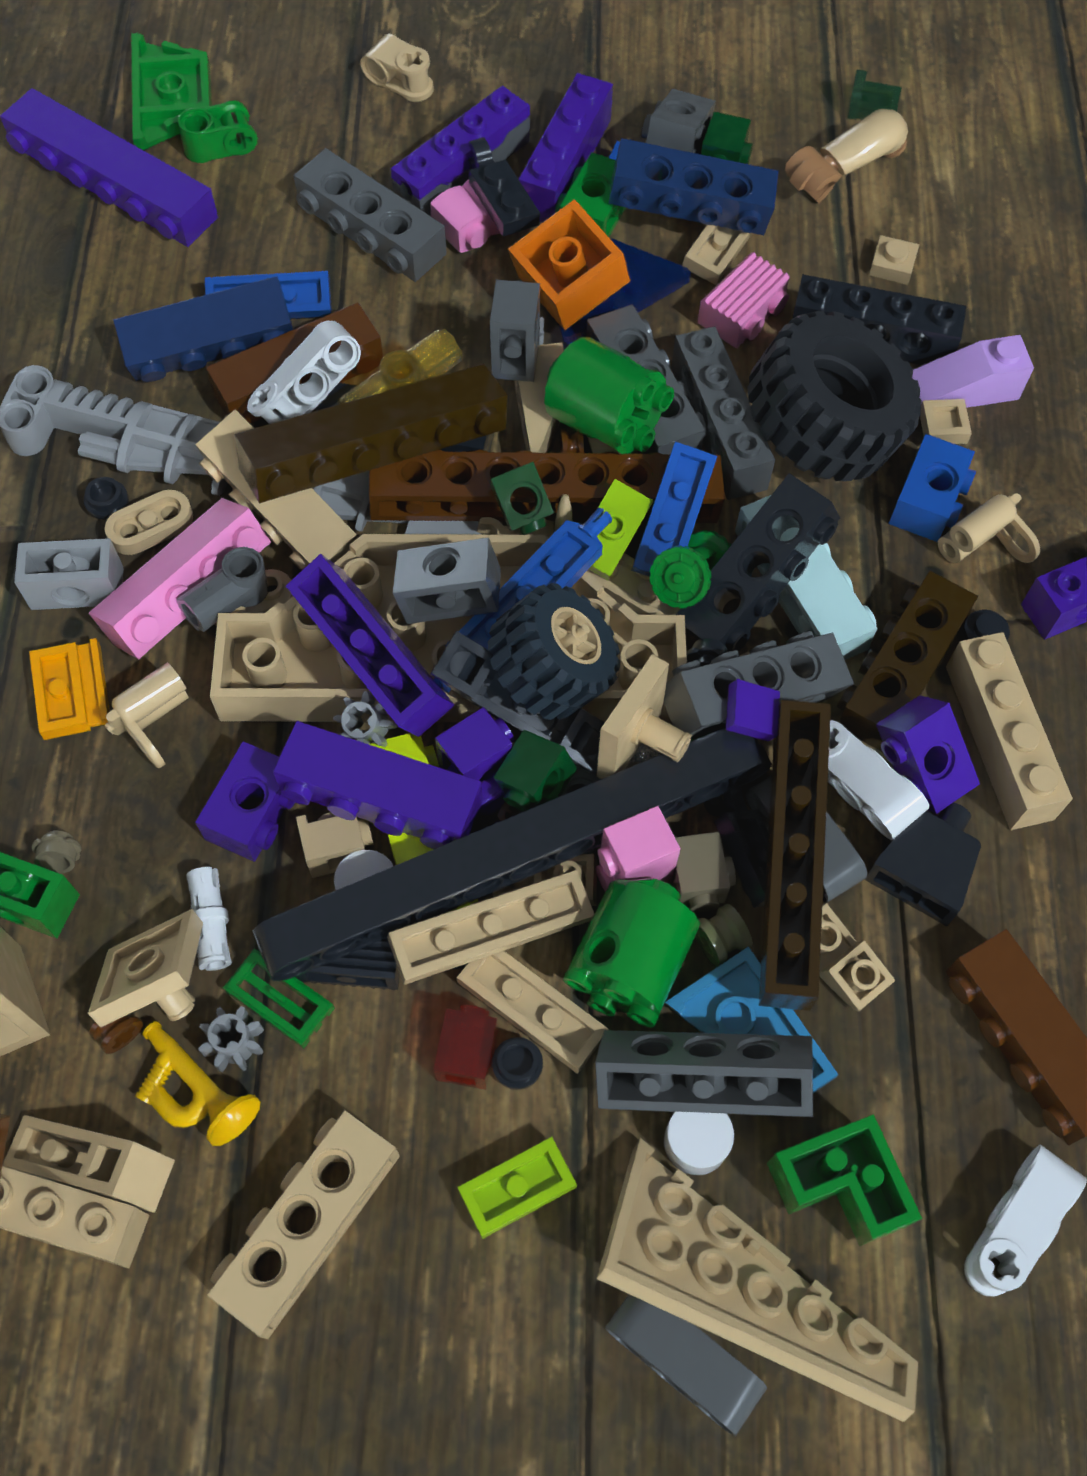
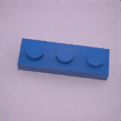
M328 271L205 277V294L207 295L277 276L291 319L324 317L332 313Z
M675 441L631 571L650 577L651 565H653V561L661 552L674 546L688 547L717 459L716 455Z

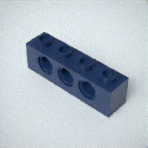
M621 138L614 165L608 204L764 236L775 209L778 170Z

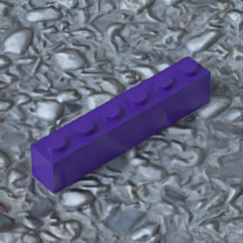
M33 88L0 115L7 132L6 139L15 151L31 156L50 171H57L67 177L75 186L90 190L98 195L103 202L109 205L114 204L123 209L134 220L138 222L143 221L156 228L167 239H175L189 247L218 218L211 188Z

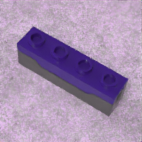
M504 86L499 87L391 168L393 192L431 216L430 203L439 194L452 187L463 186L469 179V170L472 169L468 158L474 156L468 145L469 141L484 137L489 144L494 162L509 158L530 142V105Z

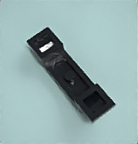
M455 631L430 674L479 708L484 707L496 719L501 718L509 727L519 733L527 730L564 746L574 764L597 775L600 729L605 722L582 708L566 718L558 719L554 717L552 720L543 718L539 712L535 715L528 712L525 705L521 702L517 704L510 697L511 692L507 687L503 688L498 680L500 676L492 668L490 662L493 654L465 635Z

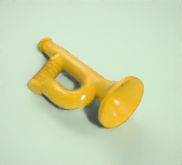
M158 1021L149 1024L144 1029L142 1035L145 1039L150 1040L159 1055L155 1060L156 1063L152 1065L153 1068H150V1073H147V1078L145 1077V1081L142 1082V1086L139 1087V1091L134 1096L151 1105L164 1121L174 1127L186 1128L196 1125L209 1113L210 1126L206 1139L212 1146L224 1145L238 1137L252 1123L259 1112L261 1104L259 1099L255 1095L248 1094L236 1097L222 1091L176 1040L161 1028L162 1025ZM173 1070L193 1092L192 1101L186 1106L177 1103L163 1087V1084L165 1085L166 1083L165 1081L168 1080V1076L171 1075L170 1072Z

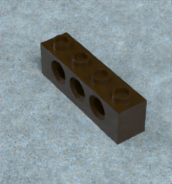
M932 571L928 572L921 585L912 582L899 605L905 608L904 613L900 619L892 615L879 637L885 644L880 652L871 649L863 661L858 673L862 674L864 678L858 687L851 685L846 688L839 700L837 708L843 710L839 723L857 739L882 752V738L876 723L922 694L968 617L978 595ZM918 622L925 623L930 628L922 627ZM896 655L904 656L912 663L901 661ZM875 689L884 690L887 693H889L891 697L887 698L880 696L875 691Z

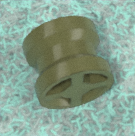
M724 904L719 907L716 915L710 919H698L700 926L695 938L705 956L715 966L726 962L728 955L733 951H742L747 947H752V937L744 920L730 904Z

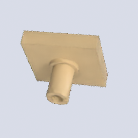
M654 655L650 656L601 727L597 777L603 779L624 770L642 743L672 758L676 762H679L686 752L692 735L659 718L662 714L669 663Z
M193 909L108 949L88 1014L99 1027H103L155 1001L167 1014L170 1021L180 1020L193 1009L195 998L185 987L189 986L203 927V922Z

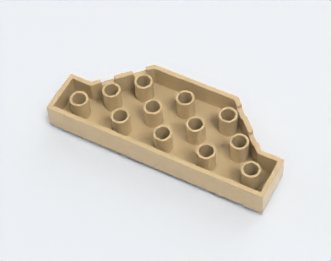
M362 534L349 545L350 550L338 559L335 564L346 572L430 674L445 650V645L451 640L455 631H459L474 615L407 624L393 595L397 551L489 537L501 568V588L549 538L546 535ZM586 571L571 588L576 591L577 595H584L589 599L591 605L595 609L598 608L603 614V619L607 625H610L614 633L613 639L618 644L620 651L617 658L621 664L620 671L616 673L618 677L616 682L609 687L610 689L582 707L585 711L605 722L651 655L669 663L667 682L674 677L672 670L687 663L685 615H638L625 603L620 605L604 591V585ZM294 596L284 604L278 602L266 613H218L210 698L220 721L337 722L333 720V717L342 715L347 707L344 704L343 698L348 697L358 702L361 701L364 691L370 692ZM451 689L449 693L445 692V694L454 703V706L437 722H460L481 708ZM376 698L374 706H376L379 703ZM663 702L662 714L659 718L667 723H671ZM363 713L361 716L363 722H367L371 715ZM386 713L389 721L394 722L390 715Z

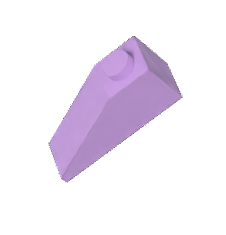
M1021 335L976 342L914 369L912 378L913 380H918L921 404L923 400L965 399L966 408L1019 400L1034 367Z

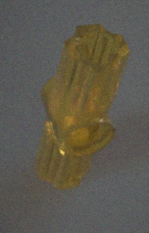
M437 329L407 351L396 350L387 353L381 359L380 370L340 397L338 405L441 376L462 361V351L458 347L455 338L446 329L441 331Z

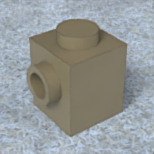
M719 832L675 837L680 847V853L672 886L681 895L679 901L695 913L708 912L718 908L720 903H725L730 886H734L736 883L734 863L732 857H724Z

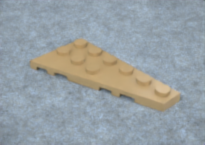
M640 1138L631 1153L597 1279L905 1422L915 1412L918 1361L863 1317L853 1319L829 1300L832 1294L830 1290L816 1279L812 1284H809L787 1266L791 1260L727 1207L710 1204L691 1188L694 1182L680 1169H677L673 1174L651 1156L655 1149Z

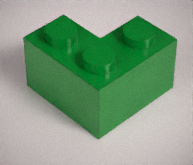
M874 1114L780 1151L767 1163L788 1215L837 1195L859 1247L906 1228L922 1219Z

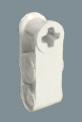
M328 320L321 322L295 351L284 360L270 378L253 392L247 404L248 411L255 417L261 416L269 424L311 413L320 402L326 399L328 394L347 373L357 365L361 355L359 344L336 321ZM342 340L340 347L335 352L329 353L332 344ZM312 372L311 378L306 383L299 384L300 379L305 374Z
M830 720L828 783L836 789L849 805L862 812L882 835L893 840L929 809L927 799L910 780L893 770L875 750L864 745L842 724Z
M1038 1145L1019 1168L1014 1177L1013 1185L992 1211L986 1223V1228L966 1258L964 1270L969 1285L976 1292L984 1296L993 1297L1019 1288L1026 1281L1038 1258L1055 1238L1060 1228L1061 1220L1081 1195L1087 1183V1178L1045 1147ZM992 1258H997L1000 1262L997 1271L1002 1277L997 1279L992 1275L995 1267L990 1261Z

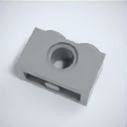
M110 538L18 543L14 583L31 610L96 607L123 583L124 567Z

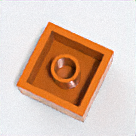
M575 199L508 248L518 277L523 282L540 283V303L564 331L630 282L624 254Z

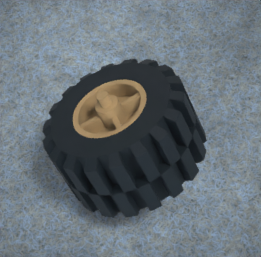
M550 583L547 586L543 584L536 587L496 619V623L491 626L489 631L492 638L488 640V651L493 654V657L490 659L492 668L498 672L500 676L498 680L502 687H507L511 692L510 697L517 704L523 703L528 712L534 715L539 712L543 718L552 720L554 717L558 719L568 717L610 689L609 687L618 678L616 673L620 671L621 662L617 658L620 651L618 644L613 639L614 633L610 625H607L603 619V614L598 608L595 609L591 605L590 600L584 595H577L574 589L568 586L562 589L559 584Z

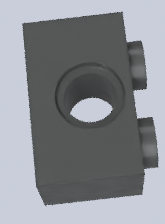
M672 88L663 101L659 100L657 102L654 113L646 116L642 128V138L646 139L648 144L697 154L703 145L716 101Z
M496 280L490 317L492 375L496 379L534 382L540 342V283Z
M489 537L397 551L393 595L407 624L498 612L501 568Z

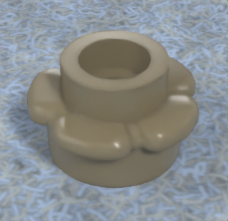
M58 830L47 832L41 839H36L32 844V851L35 853V865L59 874L67 873L74 868L75 861L79 860L81 845L67 832Z

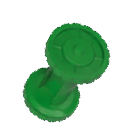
M703 530L691 535L688 547L674 546L661 552L655 558L650 568V584L652 585L653 592L660 601L673 608H687L697 604L706 596L707 590L710 589L711 570L731 544L723 535H719L714 531Z

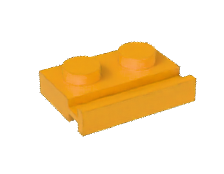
M97 638L89 639L90 643L81 645L73 642L29 651L38 728L44 740L91 731V727L108 723L106 715L110 712L101 646Z

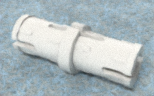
M212 867L196 868L189 871L186 877L191 897V909L203 922L197 948L198 966L200 970L214 971L226 968L232 963L226 936V924L229 922L228 910L223 908L218 869H212Z

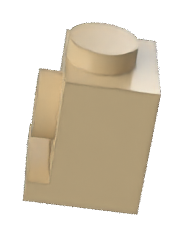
M331 812L322 815L318 821L308 823L306 815L296 817L305 860L312 878L335 873L338 865L346 856L374 845L368 820L357 819V817L355 820H345Z

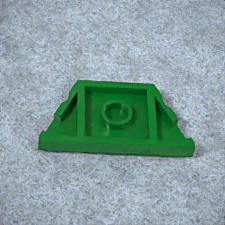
M131 33L133 142L136 147L145 150L180 134L178 118L182 112L190 108L212 106L210 62L207 52L194 48H182L178 44L163 41L162 47L146 43L143 34Z

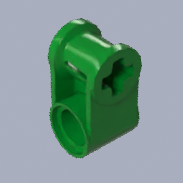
M227 101L208 107L190 108L182 112L178 118V125L186 158L195 163H206L214 159L250 153L256 147L258 137L255 129L248 123L250 115L247 107L239 101ZM232 112L235 113L236 123H234L231 115ZM237 133H238L239 138H240V140H241V143H240V144H238V142H237V140H236V134H237Z

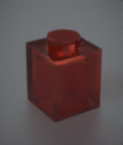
M461 1005L459 1011L446 1009L433 1069L436 1081L487 1089L498 1033L497 1018L490 1017L488 1010L472 1005Z

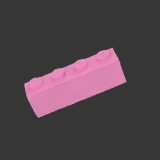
M221 498L89 612V615L114 646L139 660L186 618L178 606L177 598L221 569L222 560L229 551L239 547H248L260 553L271 541L248 507Z

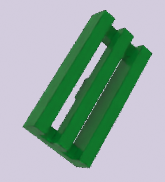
M254 948L224 985L223 989L232 998L304 1049L310 1042V1036L314 1031L317 1033L323 1025V1019L326 1016H330L335 1007L330 1001L296 977L280 981L316 1007V1010L311 1015L251 972L256 965L267 973L268 971L260 952ZM243 981L247 982L304 1024L300 1030L295 1028L239 987Z

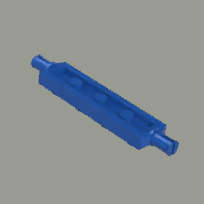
M597 508L583 525L566 520L500 588L498 612L474 615L458 632L488 650V640L492 638L489 631L491 626L496 623V619L536 587L555 583L559 584L562 589L565 586L571 588L602 555L603 545L597 536L612 522L610 514L607 511L603 514L604 509ZM434 677V681L440 688L443 687L444 692L449 693L451 691V688Z

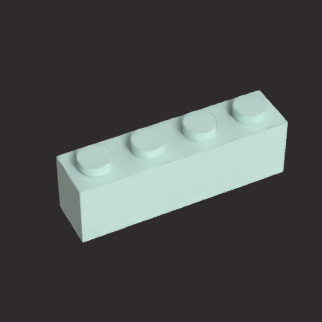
M770 496L740 508L735 529L737 536L741 534ZM799 528L787 529L781 535L780 541L793 539L797 535ZM819 544L808 558L809 562L803 574L795 581L790 580L781 591L779 603L798 634L812 631L814 637L833 632L843 658L847 660L869 649L878 628L870 608L865 605L863 606L854 593L850 577L845 571L839 570L832 559L828 544ZM763 563L757 566L762 576L768 571L770 564Z

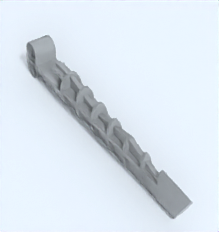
M38 365L27 366L16 374L0 405V429L10 449L20 456H31L40 452L45 447L53 429L57 428L80 434V446L78 448L80 456L115 464L117 470L124 473H129L132 470L164 472V482L168 484H174L181 473L208 475L199 464L204 457L195 444L220 423L215 420L163 408L143 401L133 404V400L127 397L119 401L118 396L115 394H108L103 397V393L99 390L88 393V389L83 386L73 389L71 383L53 379L52 374L47 368ZM369 471L312 488L342 520H356L355 530L362 532L367 521L406 523L408 525L405 534L481 535V533L477 532L478 521L370 520ZM224 479L218 483L213 480L211 494L220 496L228 483Z

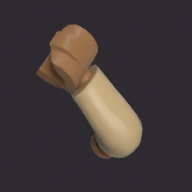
M878 109L822 147L820 150L821 154L812 146L798 150L786 163L785 171L790 178L789 182L799 191L805 190L819 204L842 176L869 164L881 156L887 158L899 156L907 144V123L902 115L893 109Z

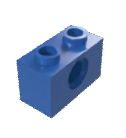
M925 434L889 524L938 542L945 526L952 528L958 520L963 504L956 502L959 493L967 495L975 477L976 471L969 469L975 451Z

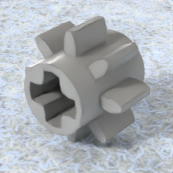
M364 691L361 701L358 702L348 697L343 698L344 704L347 707L342 715L333 717V720L342 725L344 732L341 735L351 739L357 738V741L366 744L374 742L379 746L386 747L387 741L384 736L387 734L388 729L397 728V724L389 721L387 712L380 703L374 706L375 697L373 694ZM363 713L371 715L367 720L370 726L368 731L360 729L364 724L361 718Z
M243 1006L237 1010L235 1015L226 1014L219 1007L217 1008L218 1017L210 1025H200L201 1030L207 1035L209 1042L202 1044L199 1047V1051L204 1057H210L217 1053L214 1066L220 1072L226 1069L228 1063L237 1064L242 1071L247 1070L246 1060L252 1053L256 1055L263 1053L262 1048L255 1042L254 1037L260 1035L264 1029L259 1021L246 1025L249 1013ZM236 1032L240 1034L241 1039L238 1043L230 1041L227 1046L223 1044L222 1040L225 1036L233 1037Z

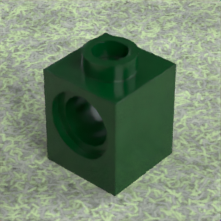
M534 462L489 480L509 531L519 528L521 534L526 535L547 526L544 517L553 514L554 511ZM519 487L529 489L535 498L534 507L527 514L517 513L510 503L513 491Z
M523 730L493 778L505 793L503 800L517 811L525 812L560 797L577 768L564 746Z

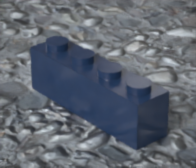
M277 276L113 319L126 368L136 381L142 380L145 382L160 380L166 376V373L180 369L185 371L201 369L206 366L207 362L221 358L226 359L294 330Z

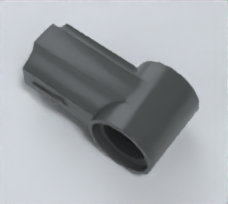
M235 548L224 556L221 569L177 598L179 608L186 616L188 622L197 631L201 630L204 632L216 624L218 613H231L240 606H255L266 598L268 584L262 556L253 548Z

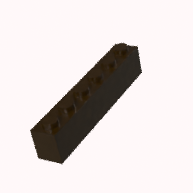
M480 364L235 434L239 470L257 501L263 503L505 430L508 395L485 364Z
M781 700L779 706L778 736L774 738L759 1006L811 1011L819 998L831 704Z

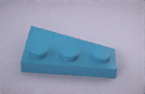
M749 947L665 1002L667 1007L701 1033L811 1036L793 1009L759 1006L761 964ZM813 1039L814 1093L837 1078L838 1073Z

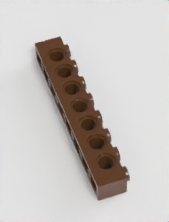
M436 450L369 470L370 520L480 521V518L490 517L498 521H505L489 480L534 462L541 482L551 484H543L554 511L553 514L544 517L545 520L555 522L560 499L563 494H568L572 506L573 522H586L599 507L614 479L653 500L654 503L670 454L658 452L619 454L611 451L604 453H575L572 451L532 453L525 450L517 452H488L485 450L445 452L443 450ZM716 455L717 459L695 523L718 522L725 501L720 455ZM519 487L513 491L510 503L517 513L527 514L533 509L535 498L529 489ZM653 503L642 522L647 523Z

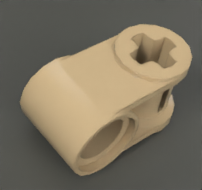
M385 34L360 61L363 73L373 84L399 94L406 100L420 102L429 98L433 93V81L428 76L427 70L430 66V58L427 51L400 40L393 34Z

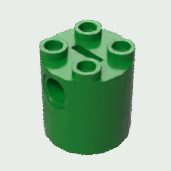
M581 337L569 344L552 363L547 375L544 404L546 412L552 418L590 438L600 440L620 454H629L635 450L643 453L650 448L654 441V428L660 419L661 413L666 411L671 405L674 398V389L666 384V378L659 371L646 369L628 356L590 337Z
M646 878L638 880L617 879L612 881L593 916L563 981L571 988L590 995L587 1004L597 1012L607 1016H614L616 1010L627 1013L630 1019L643 1026L654 1027L697 934L700 921L696 914L679 901L680 893L674 887L661 880Z

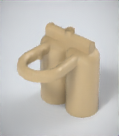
M1016 493L1007 497L1006 495L998 494L952 526L950 531L938 540V548L943 557L949 562L956 564L996 535L1014 558L1024 563L1033 562L1040 554V544L1033 531L1017 514L1015 505L1021 500V495ZM1011 523L1016 532L1025 539L1029 547V553L1018 547L1004 529L1006 525Z
M167 662L113 699V710L106 715L108 723L104 726L114 735H120L127 731L149 761L156 768H161L166 764L142 730L189 698L185 691L187 688L177 672Z

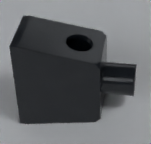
M954 802L944 808L938 817L925 811L894 838L877 858L865 880L947 927L963 906L981 848V843L978 839L964 832L971 819V813L962 805Z

